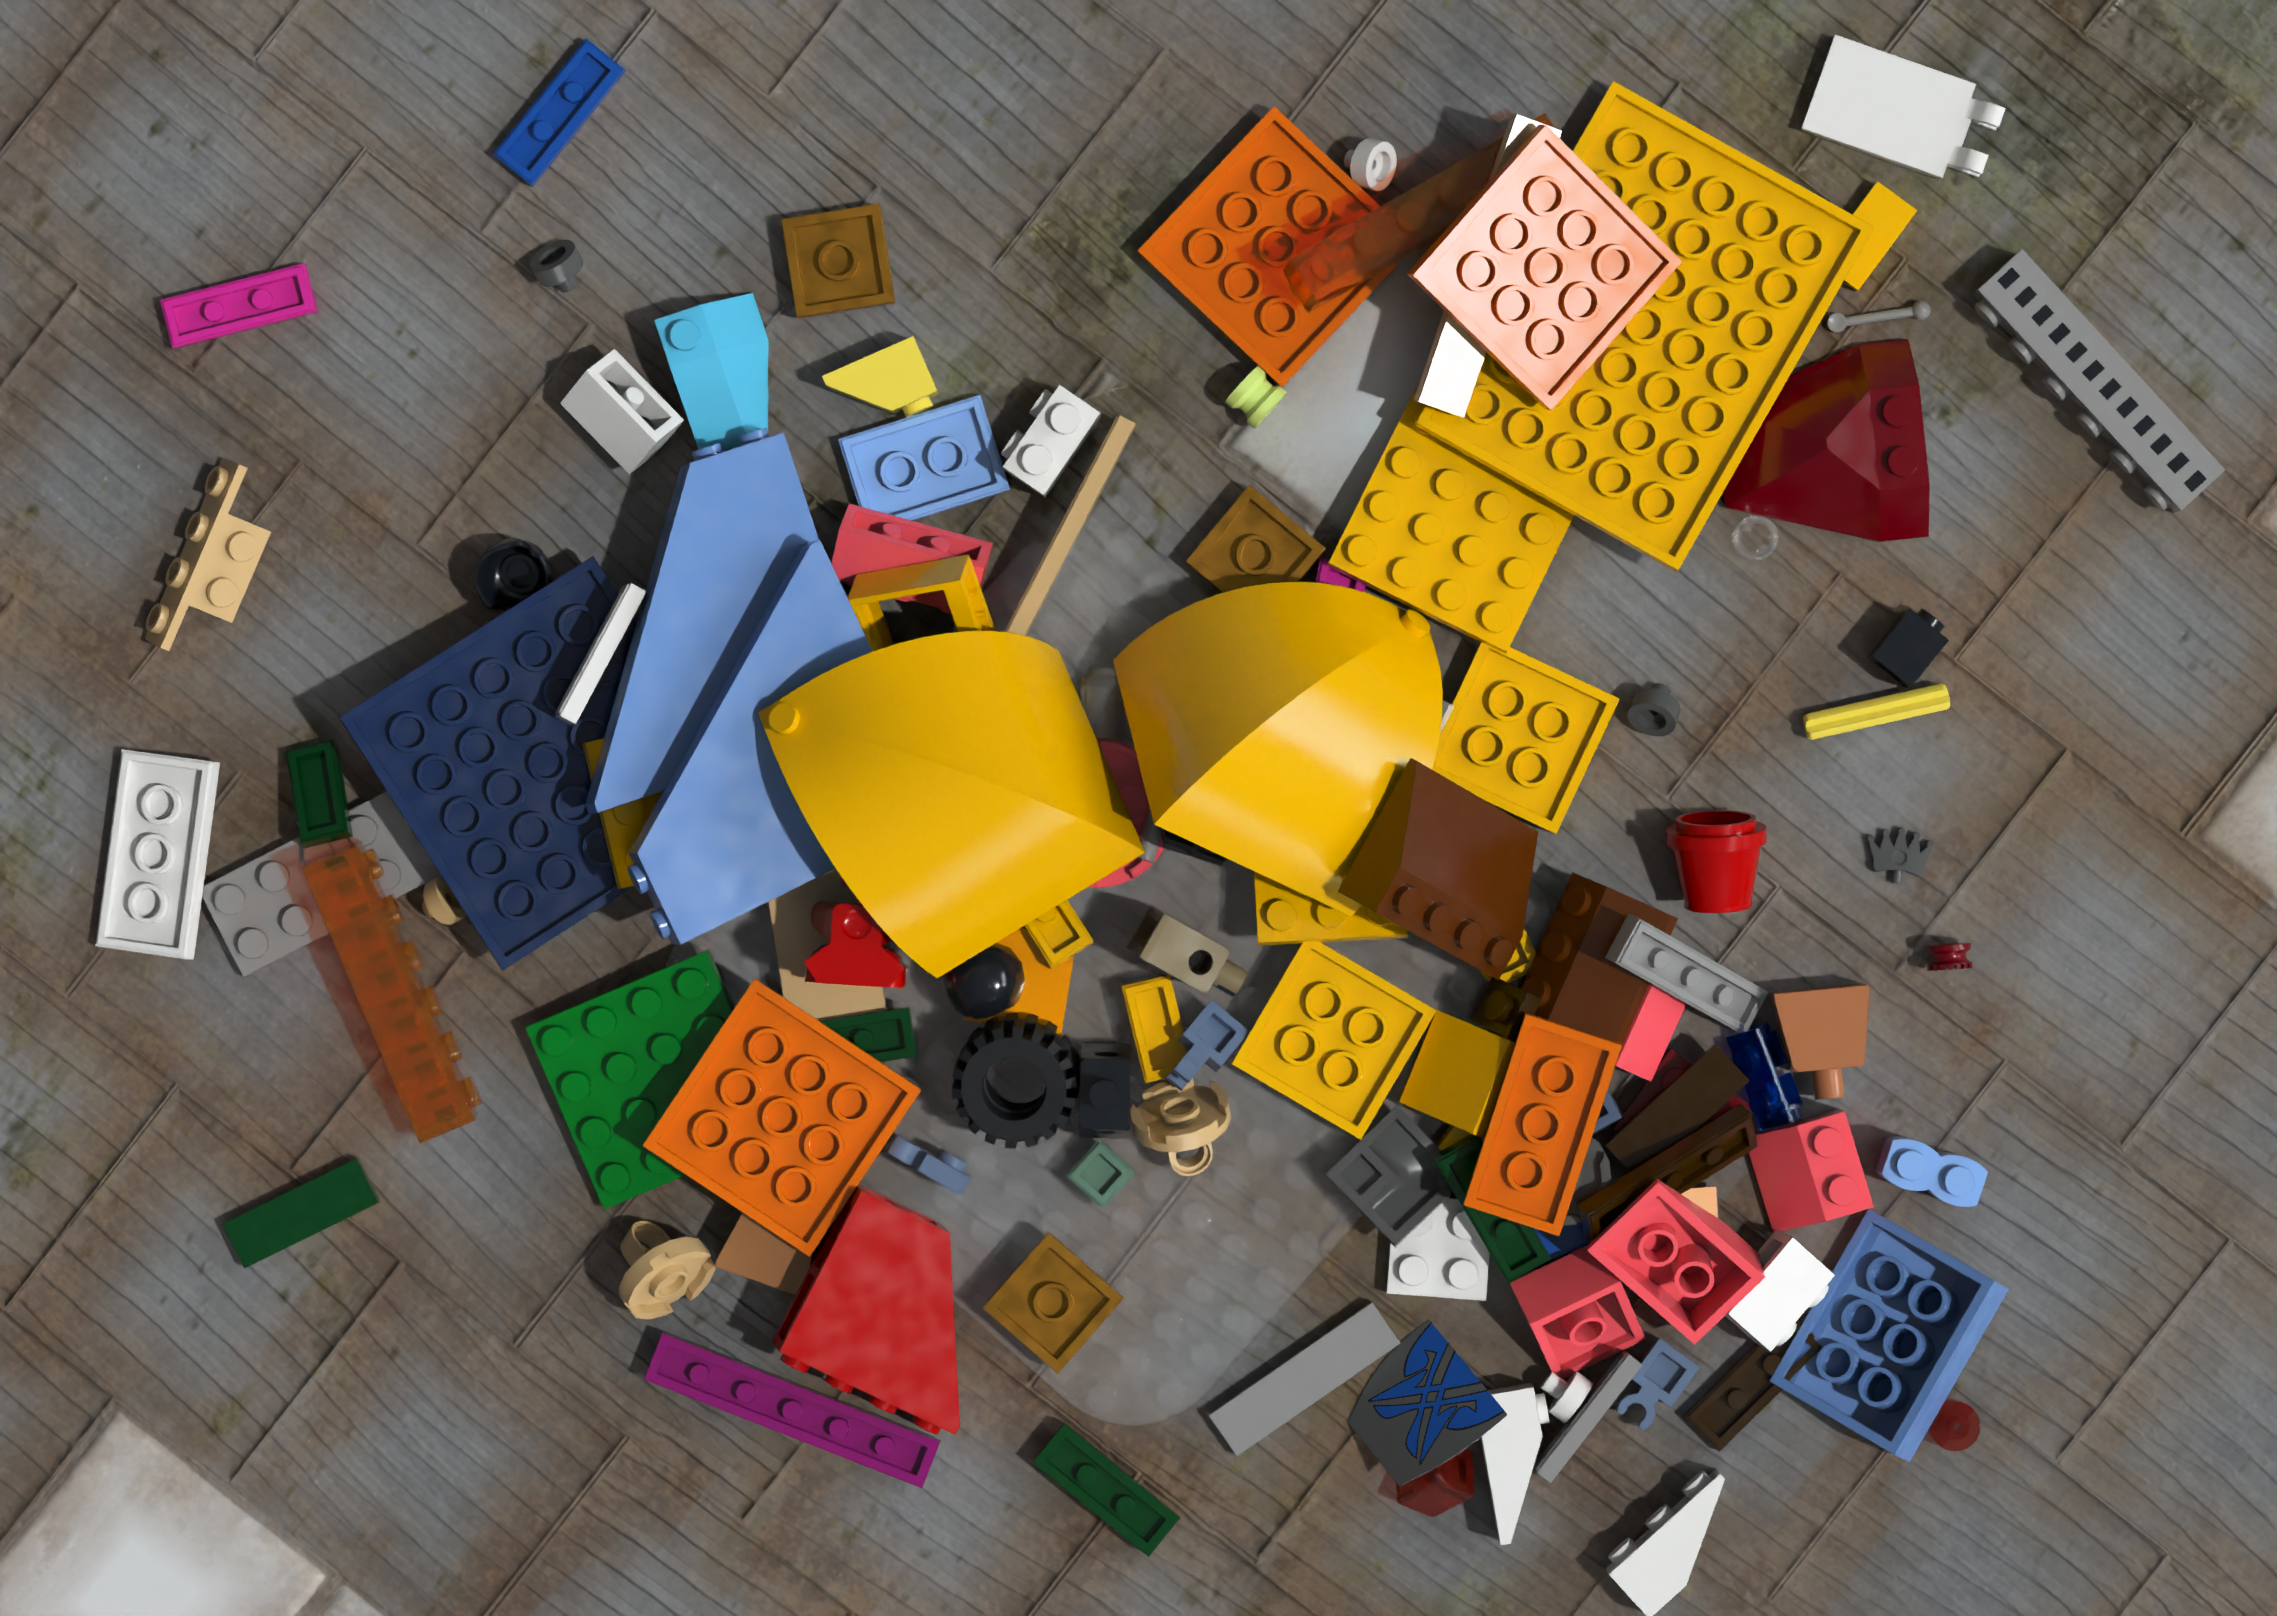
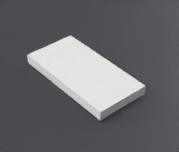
M121 749L95 946L194 960L220 762Z

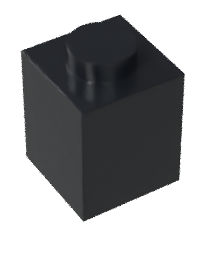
M1922 608L1917 614L1911 609L1905 610L1867 658L1905 688L1912 687L1949 641L1940 633L1945 626Z

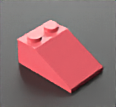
M1656 1179L1587 1246V1251L1694 1345L1765 1278L1760 1254L1723 1221L1659 1179Z

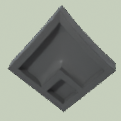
M1398 1105L1326 1173V1177L1395 1248L1454 1194L1433 1156L1441 1150Z

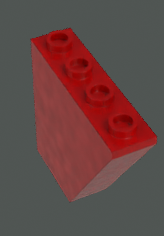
M858 1184L827 1232L772 1340L778 1351L783 1353L780 1360L804 1373H807L809 1367H812L827 1374L824 1381L843 1392L850 1394L855 1387L870 1394L868 1402L883 1411L895 1414L897 1408L914 1415L912 1422L930 1433L938 1435L942 1428L956 1435L960 1427L951 1247L948 1230L940 1222Z

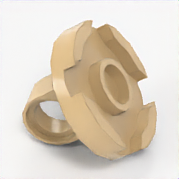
M1192 1078L1183 1090L1180 1091L1171 1082L1166 1080L1146 1089L1142 1093L1143 1102L1137 1108L1133 1104L1130 1109L1135 1138L1145 1147L1164 1152L1172 1169L1179 1175L1194 1176L1203 1172L1210 1165L1213 1158L1211 1142L1227 1130L1232 1119L1227 1092L1216 1082L1209 1080V1088L1206 1086H1195ZM1199 1148L1198 1152L1189 1159L1182 1160L1176 1158L1177 1152Z
M648 1221L635 1222L620 1243V1250L630 1268L624 1274L619 1285V1295L633 1316L639 1319H654L674 1312L670 1304L684 1295L687 1296L689 1301L693 1300L708 1285L715 1271V1264L710 1258V1251L698 1238L681 1237L671 1240L663 1229ZM640 1242L645 1243V1244H646L647 1246H649L651 1249L645 1247V1246H644L643 1244H641Z

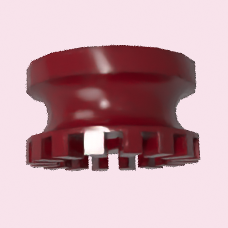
M1971 943L1926 946V952L1932 955L1931 963L1927 964V971L1946 970V965L1948 970H1953L1952 965H1954L1955 969L1972 968V961L1966 958L1967 951L1971 949Z

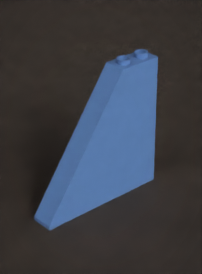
M767 428L739 436L738 439L741 446L725 452L722 451L720 443L693 451L691 453L694 462L680 467L648 580L647 592L643 598L585 805L588 814L598 813L665 790L799 549L809 542L819 540L784 432L769 437Z
M820 540L809 542L799 549L672 778L628 853L633 862V865L628 867L631 880L640 894L648 893L655 908L654 911L649 912L653 926L660 938L663 940L668 937L671 944L681 945L835 869L807 823L783 776L758 712L817 676L845 662L873 652Z

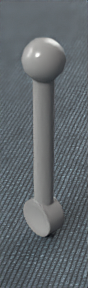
M1919 300L1912 307L1846 317L1841 313H1834L1829 316L1827 327L1833 333H1840L1846 326L1906 317L1924 320L1929 317L1931 308L1927 302Z

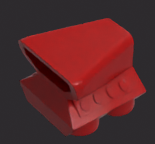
M827 901L814 904L811 911V923L829 944L822 945L814 950L813 954L810 955L811 957L804 961L806 965L805 982L887 988L905 987L906 969L908 966L902 962V957L897 952L885 946L893 940L876 923L862 904Z

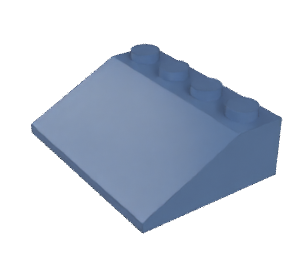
M1868 1209L1832 1271L1835 1276L1827 1284L1829 1286L1828 1292L1816 1306L1810 1309L1771 1377L1770 1382L1893 1455L1910 1462L2009 1289ZM1812 1333L1815 1336L1814 1339L1822 1348L1789 1381L1786 1380L1784 1377L1788 1370L1812 1348L1805 1341L1808 1335Z

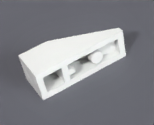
M1532 1383L1488 1390L1507 1413L1503 1420L1480 1438L1500 1545L1511 1544L1543 1437L1540 1424L1549 1423L1545 1394H1535Z

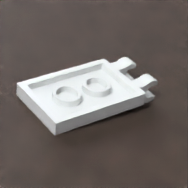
M1834 35L1800 131L1939 180L1943 178L1947 167L1979 178L1980 174L1982 175L1989 155L1962 147L1969 125L1972 122L1981 127L1996 131L2002 120L2005 108L1990 102L1973 99L1975 83Z

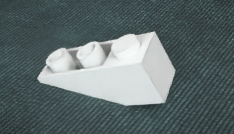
M1717 1469L1713 1470L1709 1475L1704 1470L1695 1475L1682 1488L1683 1493L1686 1495L1672 1509L1667 1504L1660 1507L1645 1522L1649 1530L1635 1542L1630 1537L1625 1539L1608 1556L1612 1562L1606 1568L1608 1574L1646 1616L1656 1614L1687 1585L1725 1481Z

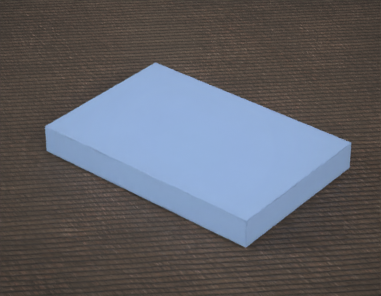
M981 395L838 439L860 507L915 521L1010 491Z

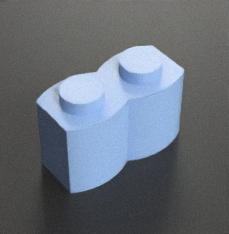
M1903 1136L1886 1137L1875 1169L1883 1179L1900 1188L1911 1191H1927L1932 1196L1959 1207L1977 1206L1988 1174L1982 1165L1970 1158L1952 1152H1936L1922 1142Z

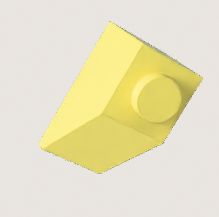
M914 336L822 376L828 389L892 414L903 411L906 418L931 408L933 404L930 398L939 395Z

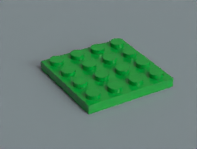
M709 949L525 1027L604 1210L686 1176V1174L642 1145L734 1010L732 1001Z

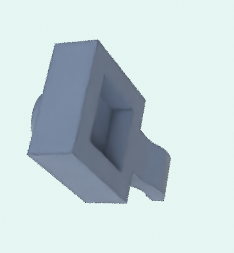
M1211 1000L1178 1039V1042L1189 1051L1166 1079L1182 1091L1204 1063L1217 1072L1250 1031L1216 1002Z

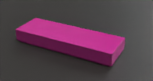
M305 263L160 300L173 349L319 313L308 268Z

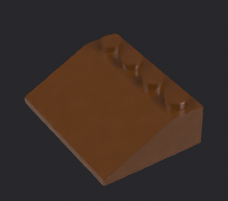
M1410 758L1337 892L1499 980L1523 937L1538 831L1415 759Z

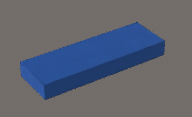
M586 38L493 155L534 187L624 75L626 70Z

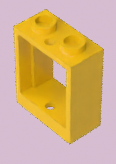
M969 554L856 574L850 593L847 595L872 651L894 645L879 601L943 590L958 632L996 631Z

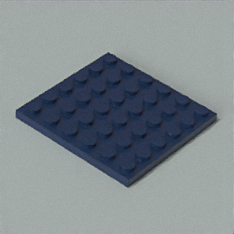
M594 556L338 717L502 971L633 887L618 889L599 812L588 814L585 804L592 782L585 758V751L582 746L583 743L603 739L605 736L636 627V622L633 618L577 723L569 725L555 717V711L618 596Z

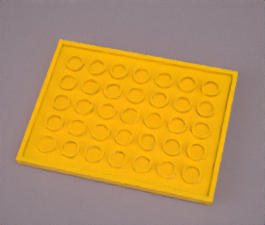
M1613 81L1573 152L1671 249L1682 263L1552 410L1544 409L1486 352L1464 417L1426 405L1415 426L1677 573L1873 231L1874 226Z

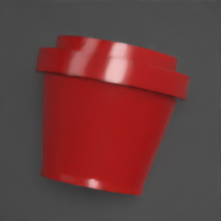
M1730 810L1691 812L1678 816L1676 823L1666 828V845L1673 849L1685 909L1699 913H1731L1743 911L1752 906L1760 849L1767 842L1766 825L1756 821L1755 815Z

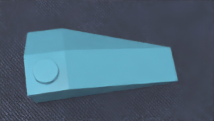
M753 293L701 304L654 320L698 449L720 443L722 451L725 452L741 446L738 439L739 436L767 428L768 431L769 339Z

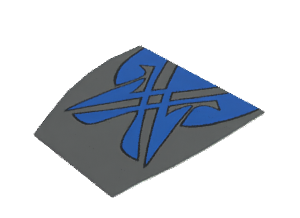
M1427 1320L1403 1339L1384 1359L1369 1379L1348 1419V1423L1395 1482L1402 1486L1462 1452L1503 1420L1507 1413L1432 1322Z

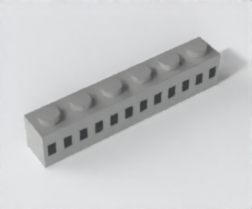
M2023 249L2011 257L1972 293L1979 301L1974 306L1979 315L1993 328L1998 324L2003 327L2012 337L2008 345L2024 363L2029 364L2034 361L2046 374L2042 382L2047 389L2060 401L2067 397L2080 411L2075 416L2080 425L2094 438L2101 434L2114 448L2109 452L2111 458L2127 474L2130 475L2135 471L2147 484L2143 492L2158 509L2164 511L2168 507L2173 513L2182 511L2225 471L2223 466Z

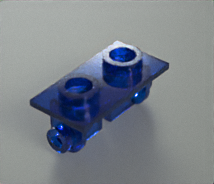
M1768 1022L1752 1027L1749 1031L1726 1037L1732 1053L1733 1063L1750 1080L1744 1088L1749 1098L1750 1109L1756 1117L1760 1130L1794 1122V1119L1803 1116L1800 1107L1804 1105L1791 1072L1777 1077L1774 1068L1787 1063V1060L1779 1042L1777 1030L1771 1031Z

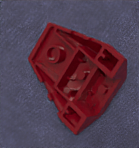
M1902 339L1858 344L1791 374L1723 491L1725 508L1811 526L1830 532L1856 536L1875 542L1929 537L1930 482L1920 386L1909 340Z

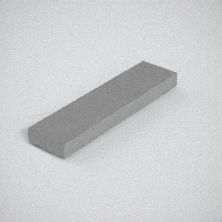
M1630 913L1626 917L1605 957L1744 1036L1768 994V991Z
M1371 1301L1209 1413V1417L1236 1456H1238L1400 1344V1341Z

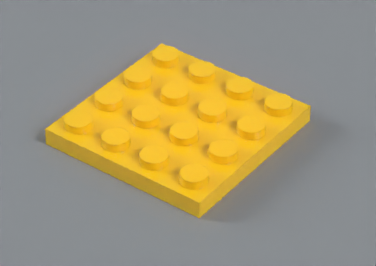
M1415 388L1327 566L1506 654L1574 515L1415 426L1426 406L1414 401L1417 388Z

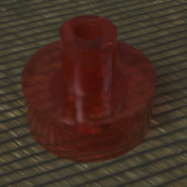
M1946 1400L1931 1424L1929 1433L1933 1440L1942 1448L1949 1451H1962L1969 1448L1977 1440L1980 1433V1420L1975 1410L1965 1402ZM1959 1423V1428L1953 1430V1426Z

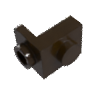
M1491 977L1471 1021L1516 1042L1525 1012L1535 1015L1542 999L1500 978L1497 980Z

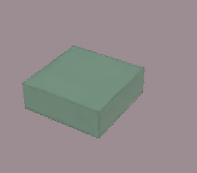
M1099 1138L1066 1174V1177L1103 1209L1134 1176L1136 1171Z

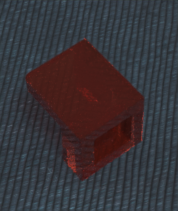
M1464 1449L1442 1465L1402 1486L1396 1483L1397 1503L1427 1516L1436 1517L1474 1497L1472 1452Z

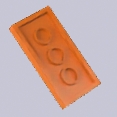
M1525 1012L1463 1202L1464 1206L1560 1237L1622 1043Z

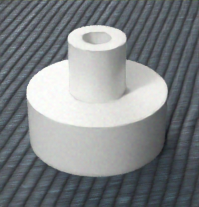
M1367 138L1361 141L1355 150H1349L1346 153L1344 165L1347 169H1350L1352 180L1361 188L1381 191L1390 184L1394 177L1397 157L1395 149L1390 143Z
M1577 1371L1567 1382L1551 1372L1540 1387L1554 1397L1548 1412L1563 1423H1566L1588 1395L1593 1382Z

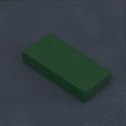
M332 739L286 751L300 843L305 848L353 837L338 744Z

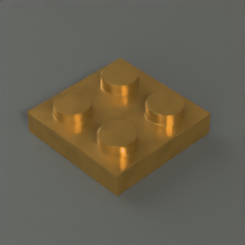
M880 203L781 219L798 319L896 304Z
M1249 485L1190 555L1186 563L1224 593L1243 587L1267 583L1299 582L1326 548Z
M1048 1232L983 1306V1309L1058 1374L1124 1297L1054 1235Z

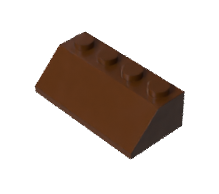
M1572 872L1520 988L1542 999L1535 1012V1016L1623 1043L1649 982L1605 957L1629 913L1669 936L1678 918Z

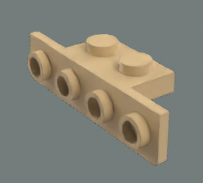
M222 458L219 466H215L209 473L205 483V499L199 512H195L187 524L185 530L187 541L181 555L175 558L168 568L165 579L167 587L160 603L153 606L147 617L146 629L148 632L145 639L167 651H170L188 606L230 623L233 622L271 534L270 531L228 514L248 469L229 459Z

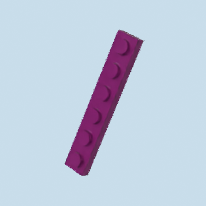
M666 1332L661 1334L644 1378L646 1381L920 1488H923L941 1442L940 1439Z

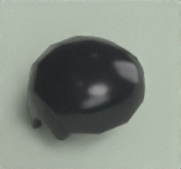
M505 539L488 547L474 568V589L482 603L490 610L499 609L507 611L553 582L552 565L541 548L522 539Z
M999 943L993 944L943 975L946 997L952 1006L965 1017H973L974 1019L988 1018L1013 1007L1019 1001L1025 984L1022 962L1010 947Z

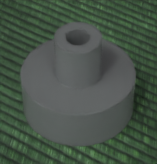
M571 240L552 242L541 248L532 257L530 267L542 286L551 287L558 285L561 292L564 293L572 291L577 287L579 282L575 275L582 268L583 259Z
M1657 683L1652 685L1651 688L1639 690L1633 695L1627 717L1630 724L1638 731L1651 736H1665L1672 733L1676 727L1681 710L1680 704L1670 695L1669 687Z

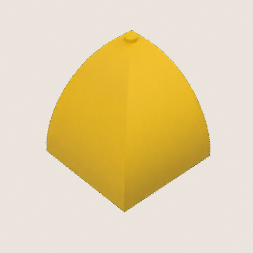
M1280 582L1243 587L1211 596L1167 616L1148 628L1113 659L1154 825L1352 917L1361 904L1337 892L1410 758L1415 759L1430 769L1434 765L1441 729L1443 689L1440 665L1428 621L1417 611H1406L1369 593L1348 587L1314 582Z
M964 631L917 638L894 644L845 662L810 680L758 712L783 776L807 823L836 870L863 907L894 943L913 961L936 978H939L1145 853L1060 652L1043 641L1029 636L998 631Z

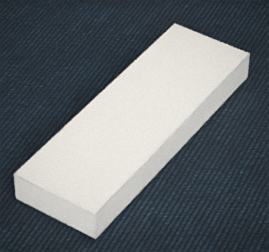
M632 583L622 587L555 711L556 718L569 725L577 723L647 591Z

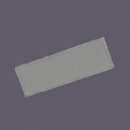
M1626 1350L1620 1352L1576 1412L1564 1424L1536 1460L1534 1469L1549 1483L1554 1480L1642 1367V1363Z

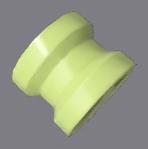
M1258 365L1236 387L1225 402L1231 408H1239L1246 414L1247 423L1252 428H1256L1288 392L1281 386H1273L1266 379V372Z

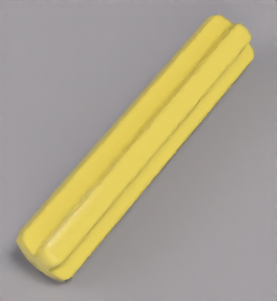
M1941 683L1807 713L1803 716L1805 733L1808 739L1814 740L1947 710L1950 708L1949 692L1946 685Z

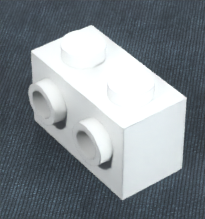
M615 349L587 369L560 403L629 475L654 456L684 421Z
M1061 385L1057 387L1054 393L1047 389L1043 391L1029 412L1036 419L1024 435L1017 430L1001 453L1002 456L1008 459L1003 465L1004 471L1044 498L1049 494L1101 418L1099 411Z
M1777 1229L1758 1251L1765 1278L1725 1315L1751 1340L1770 1352L1775 1346L1784 1344L1793 1335L1797 1326L1795 1322L1807 1308L1816 1306L1825 1297L1829 1289L1827 1284L1835 1276L1793 1237Z

